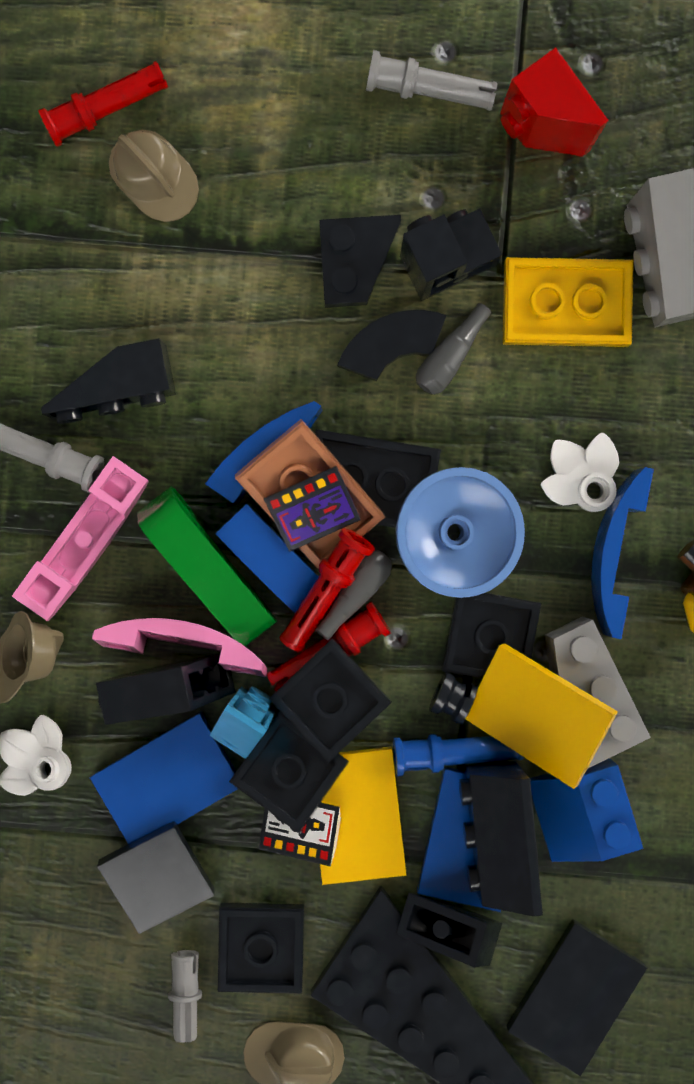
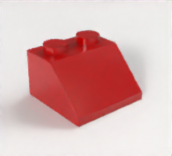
M556 47L511 80L500 112L501 123L505 131L511 138H518L524 147L582 157L590 152L609 121Z

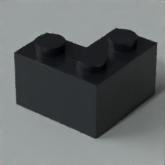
M480 208L469 214L466 209L451 214L447 218L443 214L435 219H432L431 215H427L415 220L407 226L408 232L403 234L400 258L421 302L497 266L502 257V253Z

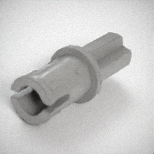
M181 950L171 954L172 991L168 993V999L173 1002L174 1040L180 1043L192 1042L197 1038V1000L202 998V991L198 989L199 952L194 950Z

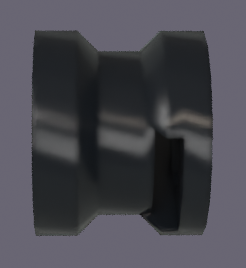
M445 672L434 692L429 711L435 714L444 712L451 715L452 720L461 725L470 712L478 686L470 682L462 684L456 681L454 675Z

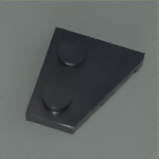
M401 215L319 220L325 308L367 305L396 233H398L401 226Z

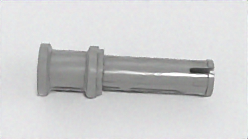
M373 50L366 91L372 92L375 88L400 93L401 98L404 99L412 98L413 94L480 107L488 111L492 110L497 82L418 67L419 62L415 61L414 58L409 57L407 61L382 57L380 51Z
M0 423V450L44 467L45 472L53 479L63 477L80 484L81 489L89 493V488L104 468V458L99 455H95L92 458L72 450L71 445L66 442H58L53 445Z

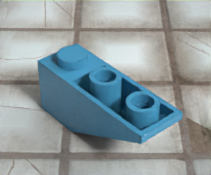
M241 686L224 709L209 736L246 759L264 736L275 714L276 708L270 705L272 702L269 699L270 696L251 686L249 691Z

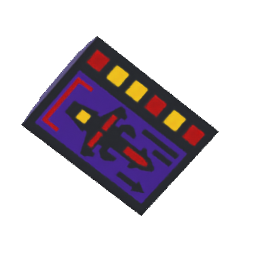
M337 466L264 498L289 552L361 520Z

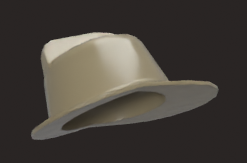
M138 130L127 135L121 134L118 137V142L111 150L109 169L116 185L144 214L154 220L162 222L177 221L189 214L197 203L199 186L195 172L179 152L164 137L153 131Z
M23 611L15 613L9 627L0 638V704L9 702L24 683L50 675L64 641L62 632L52 630L43 623L31 621L28 614Z
M283 1021L267 1022L255 1028L247 1038L243 1052L248 1072L260 1084H332L341 1073L345 1059L343 1044L337 1034L326 1026Z

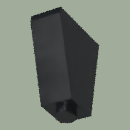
M220 653L121 674L97 682L98 702L103 713L105 725L193 711L235 693L232 673L230 670H225L218 663Z

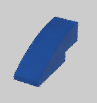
M315 401L310 402L264 425L244 440L219 465L205 484L232 503L238 505L247 491L235 479V474L300 419L311 428L322 412L321 405Z
M246 504L216 535L279 599L296 613L319 575L295 550L289 552L283 538L276 533L251 505Z

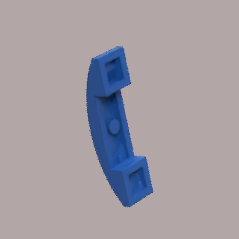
M652 468L636 469L625 479L616 491L613 503L607 508L597 533L592 559V596L602 633L612 638L622 639L629 602L628 596L613 594L628 511L634 513L646 511L654 471Z

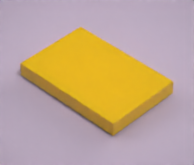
M506 257L504 261L503 345L629 347L632 345L633 260Z
M504 643L499 645L477 689L475 700L466 720L575 789L582 780L618 711Z
M392 746L339 752L349 763L321 802L338 806L341 812L337 848L331 867L320 864L322 885L407 876Z

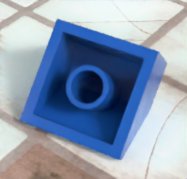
M608 758L588 768L575 789L549 773L530 778L532 800L552 862L605 861L644 849L619 766L612 759Z

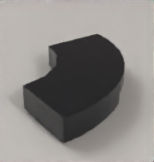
M406 310L381 317L363 328L351 340L342 353L337 366L377 381L384 369L398 358L410 355L428 357L434 350L447 315L428 310Z

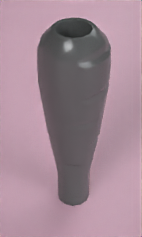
M478 303L470 315L428 355L416 373V383L421 389L431 395L445 390L459 370L480 328L490 316L491 311L489 308Z
M374 550L371 556L364 557L353 574L355 577L353 584L340 590L328 614L315 630L322 638L329 640L337 629L386 582L391 575V559L379 550Z

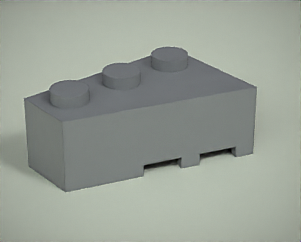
M694 168L648 178L627 204V209L624 211L626 230L628 234H633L637 249L633 254L634 267L638 276H643L646 292L643 293L644 310L648 317H652L654 328L694 319Z
M580 617L545 634L549 670L618 711L588 768L651 738L592 619Z

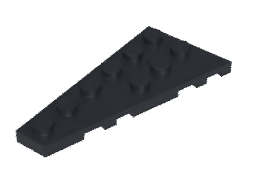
M380 886L312 987L311 996L441 1084H534L513 1055L509 1054L496 1037L490 1025L475 1010L469 998L432 950L396 935L402 914L390 900L388 893Z

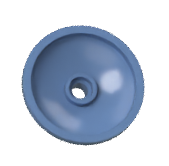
M450 468L427 476L405 498L396 523L398 551L409 573L427 589L449 597L477 596L498 586L515 568L524 545V520L517 500L500 480L486 472L473 468ZM452 524L457 525L460 529V535L456 540H451L447 534L448 528Z

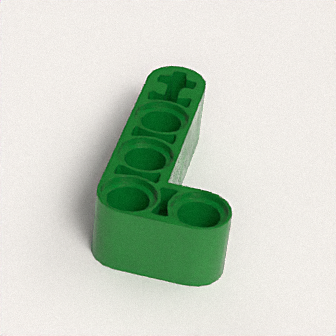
M172 486L137 512L138 525L146 537L234 640L247 646L277 622L268 606L200 526L189 505Z

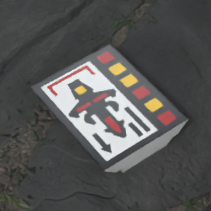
M321 803L300 833L294 831L265 809L259 849L331 867L337 848L341 822L340 807Z

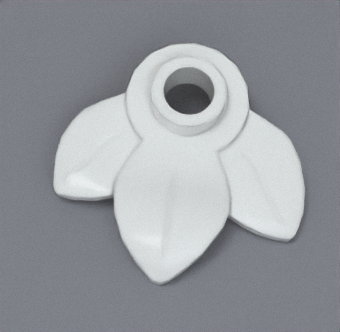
M600 433L590 442L586 449L570 441L555 440L552 444L550 460L556 474L549 476L540 484L546 496L559 505L578 504L582 509L590 512H598L608 508L616 497V484L612 477L619 466L618 453L611 439L605 433ZM591 483H595L600 487L601 492L596 499L590 498L587 494V487Z
M40 715L34 722L31 732L23 729H9L1 732L0 755L3 761L8 764V767L0 775V785L3 789L15 795L26 796L37 789L44 791L56 790L66 783L71 774V761L61 751L63 735L59 726L52 719L45 715ZM46 762L51 766L49 776H47L45 771Z

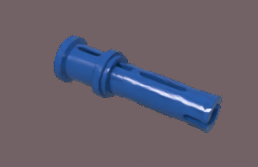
M430 734L427 739L402 741L400 737L393 738V758L396 776H403L405 771L430 769L432 773H439L440 770L444 769V766L524 759L523 756L492 736L441 740L440 736Z

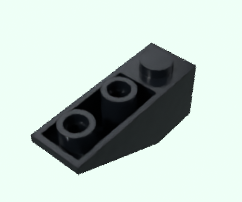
M160 338L117 346L41 407L42 415L57 419L58 424H66L83 420L82 413L98 410L100 416L124 412V405L140 402L141 407H154L165 404V397L176 395L167 346Z

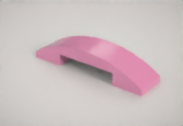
M112 456L89 488L90 495L41 562L37 561L12 597L46 621H49L101 557L131 513L149 481Z
M163 618L127 620L94 630L92 639L103 647L140 654L144 652L147 638L221 652L218 663L225 670L266 677L268 670L265 664L252 651L238 641L214 629L187 621Z

